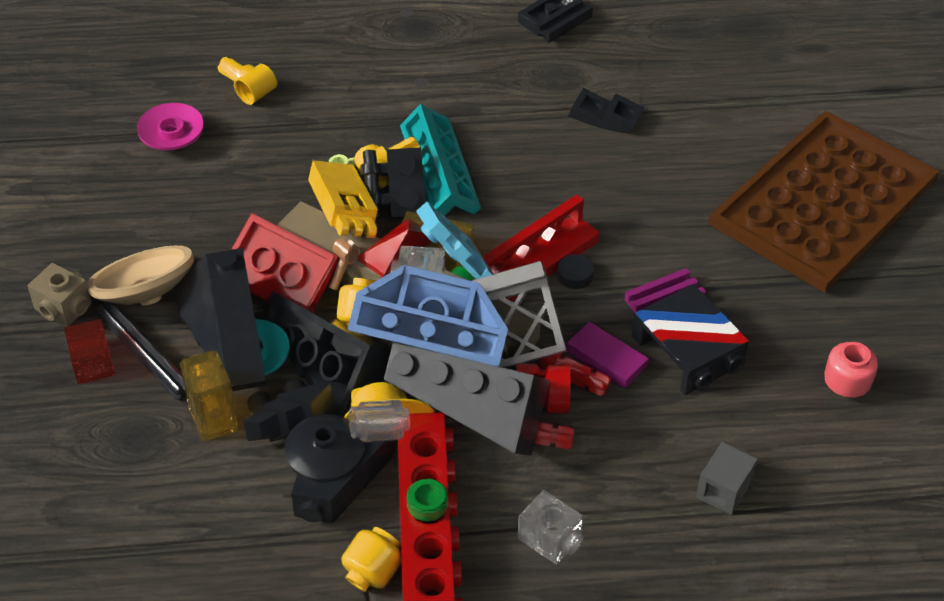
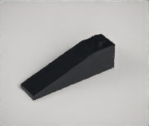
M243 248L205 254L175 286L179 316L193 333L194 340L198 346H201L208 356L209 363L228 392L266 386Z
M272 291L261 320L272 322L285 331L290 347L288 357L295 365L293 370L300 378H304L309 385L330 382L336 413L345 416L351 410V392L354 389L377 382L387 383L384 377L391 346L372 336L347 330V324L279 292Z

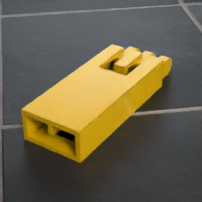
M313 160L308 181L330 226L336 228L339 236H348L350 230L353 237H361L364 232L366 238H375L377 233L375 219L378 209L354 165ZM339 194L342 195V197H343V199H344V201H345V204L343 203V201H342V199H341V197H340Z

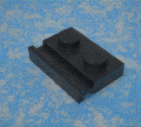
M538 0L518 12V23L537 36L543 35L546 37V42L550 43L591 18L593 7L591 5L587 7L583 5V0Z

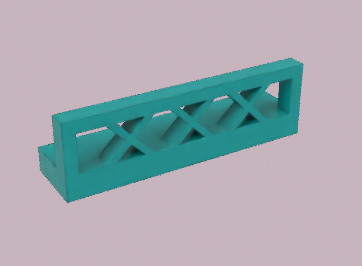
M420 104L400 127L404 140L414 137L421 147L425 203H430L444 216L454 206L475 215L481 209L450 118Z

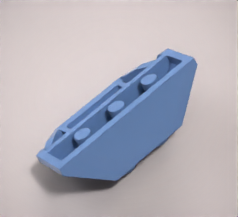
M407 265L398 268L356 293L347 329L383 340L497 367L500 365L508 328L480 283Z

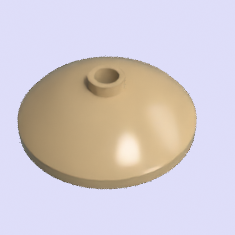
M178 245L163 246L138 252L117 260L99 270L88 280L87 289L92 297L100 301L122 305L137 303L143 306L151 305L158 302L162 298L161 295L172 290L189 272L194 262V256L190 248Z

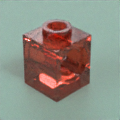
M102 319L64 327L69 354L78 384L115 375Z

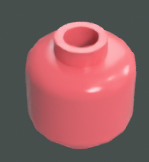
M859 342L838 344L831 350L824 371L826 384L833 392L843 397L856 398L865 395L870 391L877 373L878 361L876 355L871 349Z

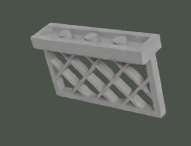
M541 261L472 280L481 284L492 303L501 301L511 307L503 321L506 327L516 311L534 320L524 339L510 331L507 332V336L520 342L521 345L514 357L508 359L501 358L499 367L509 368L516 366V363H527L567 352L548 284L547 273ZM542 289L545 303L537 316L519 306L526 293ZM518 296L514 303L507 300V298ZM546 311L548 312L550 323L542 319ZM539 323L553 330L556 345L540 349L529 343ZM526 346L534 350L533 352L522 354Z

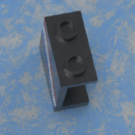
M695 284L634 314L632 338L640 346L655 340L683 371L680 391L684 395L696 389L708 387L715 379L727 373H735L745 363L749 340Z

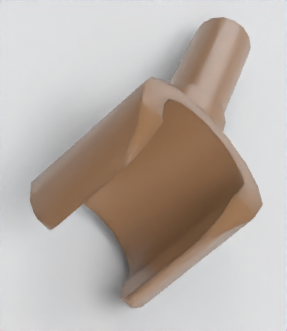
M342 237L336 240L332 248L333 252L340 258L329 288L336 291L339 288L348 264L356 262L361 254L359 247L351 240L346 241Z

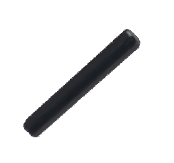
M105 302L99 305L97 309L99 318L176 400L181 401L186 396L192 394L191 382L116 303Z

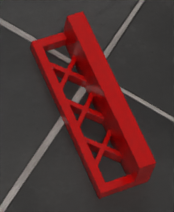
M576 194L482 257L489 267L492 266L490 270L493 274L541 261L548 277L558 270V264L561 259L568 255H580L598 243L600 232L583 220L584 199ZM514 296V297L507 298V299L513 301V300H515L518 296Z

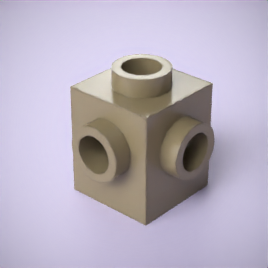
M51 263L27 285L34 309L49 321L55 320L66 327L79 316H82L92 304L85 278L77 272H70L54 263Z

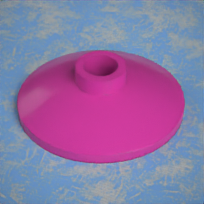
M165 103L155 106L146 111L137 123V132L140 140L145 145L157 150L184 148L195 142L204 129V122L200 112L194 107L182 103Z

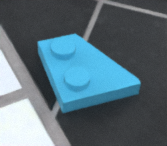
M426 202L416 211L424 223L421 227L423 233L433 243L436 244L439 241L449 256L456 262L459 261L475 279L494 275L471 238L430 203Z

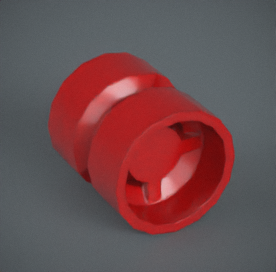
M516 363V371L550 380L543 407L547 414H569L570 365L549 364L545 370H541L538 364Z

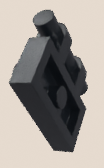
M421 147L387 149V163H377L376 150L363 151V164L360 165L361 176L365 178V187L378 209L375 220L381 219L380 207L382 206L391 207V219L420 218L416 211L425 204ZM378 176H388L389 193H379Z

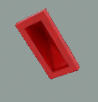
M408 218L360 254L358 258L362 264L383 278L400 268L430 245L432 241L423 233L420 225Z

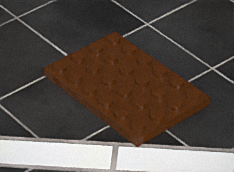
M825 110L712 212L709 218V225L825 293L936 182L939 170Z

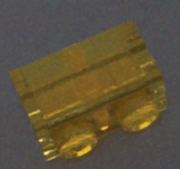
M211 350L182 360L179 364L188 407L201 440L209 441L235 432L238 429L231 382L225 368H223L218 352Z

